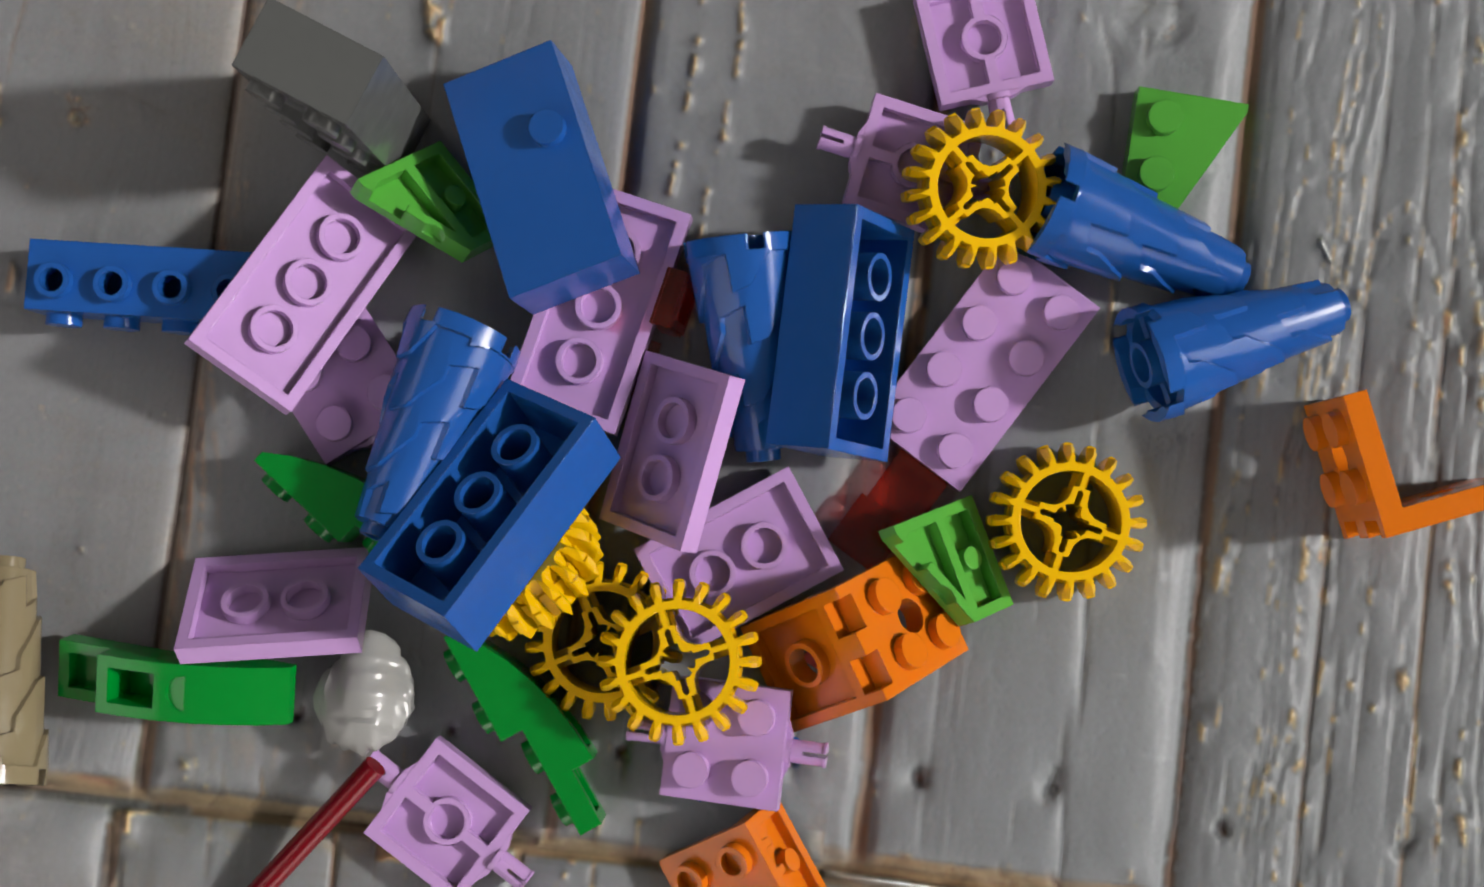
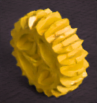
M972 108L967 111L965 123L956 113L945 117V132L935 125L924 132L930 147L916 144L910 150L913 159L920 163L922 167L908 166L902 171L904 179L917 183V189H910L900 194L902 202H917L919 211L911 213L906 217L907 224L911 226L923 221L928 228L918 238V242L922 246L934 242L937 238L941 240L936 250L937 259L941 261L947 260L957 249L956 261L958 268H970L975 257H977L978 264L982 270L993 269L997 256L1005 265L1015 263L1018 254L1016 247L1027 252L1034 241L1031 231L1038 233L1046 221L1041 215L1043 207L1056 204L1055 201L1046 197V190H1050L1055 184H1060L1062 180L1056 176L1046 177L1044 171L1045 167L1051 166L1056 162V156L1052 153L1041 157L1037 155L1035 150L1044 141V136L1040 133L1034 134L1026 140L1022 138L1026 129V120L1018 118L1005 129L1006 118L1003 110L997 109L991 112L986 122L980 108ZM970 142L983 143L1000 150L1005 156L988 166L979 162L973 155L966 157L958 145ZM943 163L948 166L945 173L952 181L954 190L951 200L944 208L941 206L938 194V179ZM1016 173L1019 175L1022 188L1021 203L1017 215L1014 213L1017 206L1009 196L1010 181ZM997 174L988 183L990 191L985 192V194L990 195L989 198L964 205L973 197L971 189L977 187L971 184L972 181L975 182ZM975 213L982 216L988 223L995 222L1003 232L993 238H979L963 232L955 225L961 219Z
M1071 442L1060 444L1057 461L1048 445L1038 447L1036 457L1039 466L1037 467L1026 455L1018 457L1016 464L1023 477L1019 478L1009 471L1002 472L999 479L1002 484L1012 490L1011 493L1007 495L1002 492H992L989 496L990 502L1005 507L1003 515H988L985 518L986 525H1003L1004 529L1003 536L993 537L988 541L991 549L1009 546L1011 553L1001 558L998 562L999 567L1002 570H1008L1020 563L1023 567L1017 573L1014 580L1015 584L1020 587H1025L1037 576L1036 596L1046 598L1056 582L1057 595L1060 601H1071L1074 594V583H1076L1078 591L1083 598H1093L1096 591L1094 577L1103 587L1112 589L1116 586V580L1109 567L1112 565L1119 571L1129 573L1133 565L1130 560L1122 555L1123 550L1140 552L1143 549L1144 544L1138 539L1130 538L1129 533L1130 529L1146 528L1147 520L1142 517L1130 518L1129 508L1140 506L1144 503L1142 495L1124 496L1122 490L1130 486L1134 481L1131 474L1120 475L1114 480L1110 477L1117 465L1115 458L1107 457L1097 467H1094L1097 456L1095 447H1084L1077 461H1075V449ZM1056 473L1071 474L1068 487L1062 489L1059 498L1054 503L1047 504L1026 499L1032 488L1047 476ZM1088 483L1100 493L1107 506L1109 527H1107V524L1094 519L1089 512L1088 499L1090 491L1087 490ZM1065 505H1069L1071 509L1069 518L1076 521L1077 525L1085 527L1090 531H1065L1066 538L1062 539L1063 537L1060 535L1062 526L1053 522L1054 518L1042 515L1041 513L1066 512ZM1021 516L1037 524L1043 531L1044 545L1042 552L1045 553L1043 562L1039 561L1032 554L1025 543L1021 531ZM1084 539L1104 544L1098 555L1086 565L1070 571H1059L1063 558L1069 557L1073 546L1080 540Z
M583 508L489 635L491 638L498 635L510 642L519 633L532 639L539 625L553 630L554 621L562 612L573 615L571 604L576 598L589 597L585 583L600 576L596 562L604 554L600 548L599 540L601 536L598 533V528L589 517V513L585 508Z
M603 561L596 562V567L600 576L585 583L589 597L576 598L574 601H579L583 611L581 615L585 628L581 639L559 650V628L565 615L562 612L555 618L553 630L542 625L538 626L536 631L543 632V640L527 642L525 644V652L532 654L544 653L545 660L531 666L530 672L532 676H538L550 670L554 679L544 685L542 688L544 693L551 695L560 686L568 691L560 703L562 710L568 711L578 697L585 700L581 711L583 719L590 720L596 711V704L604 703V716L606 720L614 721L617 718V713L614 714L611 711L610 705L613 701L624 696L620 687L610 691H601L599 687L588 685L576 678L567 666L585 660L596 662L598 656H603V649L598 653L593 648L583 653L578 652V649L590 644V640L598 635L597 625H607V632L612 628L617 632L624 630L623 627L616 624L608 616L603 605L599 604L595 592L609 591L621 594L627 598L632 593H638L643 597L647 605L654 602L651 594L648 596L642 591V588L648 582V573L640 571L635 577L633 584L625 582L628 565L619 562L614 569L613 579H606L605 564ZM673 610L674 615L677 616L679 611ZM656 617L648 622L639 633V635H642L652 630L653 651L651 659L658 653L660 646L657 632L659 626ZM612 646L614 656L617 646ZM668 649L672 656L665 657L664 661L681 663L683 653L678 650ZM661 665L651 668L652 673L665 670ZM615 666L603 668L608 678L616 677ZM657 679L662 684L671 685L667 681ZM651 681L638 684V688L649 701L654 704L659 700L660 695L657 689L650 683ZM631 704L626 708V711L631 716L636 712Z
M684 579L674 580L673 598L667 599L661 583H651L650 594L654 603L647 605L643 597L638 593L630 594L628 601L636 611V614L632 618L620 610H614L611 614L612 620L624 628L621 635L613 632L601 633V642L617 647L615 656L603 655L596 658V665L598 667L615 666L616 677L604 679L599 683L601 691H610L620 687L624 696L613 701L610 709L616 714L625 710L630 704L633 706L636 712L627 723V728L631 731L637 730L646 718L653 721L649 730L650 741L657 742L660 740L664 733L665 725L672 726V740L676 746H681L685 743L686 726L693 725L695 736L699 742L707 741L709 739V729L705 720L712 718L721 731H726L731 727V723L722 709L728 705L740 714H744L748 709L746 702L735 695L738 687L751 692H755L758 689V681L742 676L743 667L756 668L762 665V657L756 655L744 657L742 646L757 642L759 640L757 632H748L739 637L735 627L744 623L748 618V614L745 610H740L727 619L722 614L731 601V596L727 593L719 595L712 606L705 603L710 590V585L700 582L698 584L693 599L686 598L687 585ZM673 610H689L706 617L718 628L723 638L703 644L689 641L684 636L680 625L677 624ZM656 617L659 626L657 632L660 640L658 653L653 659L631 667V655L635 640L644 626ZM678 643L681 652L692 651L693 653L709 650L707 656L695 659V666L687 667L692 673L685 679H681L677 670L667 671L665 669L655 673L651 672L652 667L664 664L665 657L672 656L668 649L674 644ZM729 655V673L725 685L719 695L709 705L704 707L699 694L701 692L698 680L700 670L708 662ZM657 679L667 681L674 687L679 700L682 699L685 712H673L658 707L643 695L637 685Z

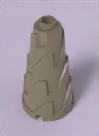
M0 555V786L17 784L16 786H46L49 768V729H44L45 676H40L42 617L37 616L36 571L25 568L26 558Z

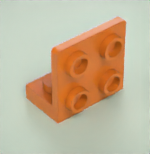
M781 802L780 809L777 812L753 808L733 826L667 854L659 862L671 887H827Z

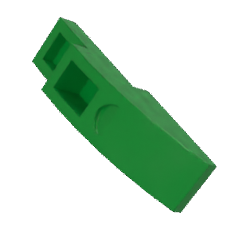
M261 452L254 461L266 472L261 478L262 482L283 501L289 502L293 498L308 512L307 516L303 519L304 522L324 541L330 543L335 538L338 542H353L361 534L359 531L363 522L356 519L355 512L364 487L365 478L334 466L294 456ZM369 537L362 541L363 546L369 553L378 543V541Z
M72 634L59 641L58 696L95 703V712L130 718L209 725H288L294 721L297 664L268 659L180 664L175 651Z
M447 635L444 636L449 646V649L443 652L446 663L459 682L467 679L478 699L472 703V708L484 731L487 734L495 731L501 742L523 731L527 738L526 741L521 743L523 753L534 772L540 774L545 771L556 792L550 795V800L561 822L566 827L573 823L580 836L601 825L606 813L580 766L593 760L598 751L572 712L561 709L560 703L562 699L555 692L551 695L544 693L542 688L546 683L539 676H532L530 669L493 642L486 639L476 652Z

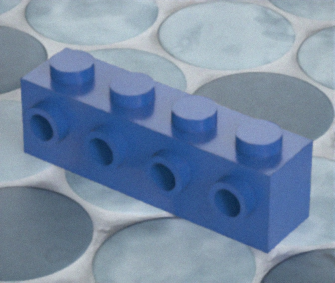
M30 238L24 309L45 315V324L55 327L82 328L83 319L104 320L103 328L109 330L140 332L141 322L162 323L161 332L190 335L252 252Z

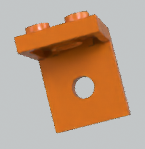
M1367 389L1304 406L1307 415L1303 419L1304 435L1309 447L1313 451L1318 452L1324 474L1320 475L1321 492L1326 503L1331 508H1335L1344 539L1355 536L1372 538L1379 535L1382 538H1389L1484 511V478L1467 479L1404 498L1399 497Z
M896 555L877 563L834 587L757 618L740 627L743 635L748 632H757L759 640L748 646L752 655L762 657V665L758 668L766 685L793 689L790 716L793 732L888 701L969 650L961 634L960 626L953 621ZM898 610H900L905 617L906 629L902 626L899 620ZM804 650L814 658L818 673L811 670L807 665Z

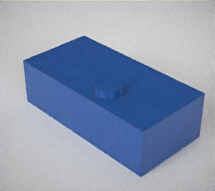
M552 40L443 84L506 289L512 301L534 315L640 274L573 66Z
M795 204L766 444L825 457L887 462L914 230L859 204Z
M506 379L452 447L445 459L441 461L363 560L358 569L391 604L477 652L621 457L595 417Z

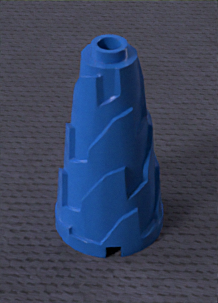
M1064 143L1065 148L1058 146L1052 153L1056 156V162L1044 168L1046 177H1060L1062 182L1053 185L1050 190H1046V197L1055 201L1056 204L1043 207L1041 215L1046 221L1038 233L1031 231L1034 241L1027 252L1016 247L1019 254L1063 269H1068L1069 266L1118 282L1123 277L1173 294L1176 290L1195 296L1223 295L1243 291L1250 278L1251 265L1246 262V253L1242 248L1212 232L1211 227L1207 223L1157 199V192L1117 173L1118 168L1098 157L1067 143Z
M792 231L763 232V235L734 234L691 240L683 243L685 260L689 265L699 324H705L711 368L718 372L745 379L729 437L733 438L735 451L746 453V462L781 459L780 448H784L766 444Z
M1319 280L1270 290H1243L1223 295L1186 297L1154 305L1141 303L1122 309L1114 321L1113 327L1127 324L1126 335L1113 338L1118 371L1125 390L1134 406L1149 402L1154 408L1148 410L1142 416L1152 422L1164 421L1184 415L1185 409L1211 399L1220 391L1250 379L1252 376L1262 373L1265 369L1280 364L1288 358L1331 342V336L1338 335L1345 329V324L1351 316V306L1344 291L1339 288L1334 289L1330 284L1320 283Z
M426 304L414 305L410 308L403 322L402 336L396 355L397 361L383 398L379 429L365 467L368 474L355 512L356 519L363 522L359 532L376 541L382 538L496 391L508 379L509 375L514 373L521 354L516 345L515 347H510L508 353H502L507 340L506 336L475 319L442 307H438L431 321L423 319L426 312Z

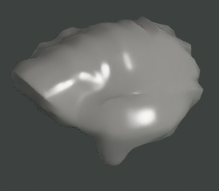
M365 630L362 653L341 654V657L323 672L313 695L314 710L325 730L327 742L337 744L343 751H355L364 758L369 751H378L383 745L393 741L406 726L408 718L415 709V680L411 674L410 666L406 659L401 657V648L396 641L385 633Z

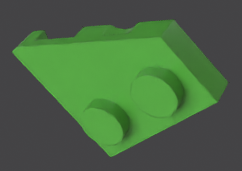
M1139 86L1133 96L1121 175L1157 192V199L1178 209L1246 116L1249 104Z
M441 141L358 178L350 191L352 196L359 202L461 263L493 247L474 182Z
M972 495L878 531L881 540L958 626L977 622L1013 605L993 549L989 546V539Z

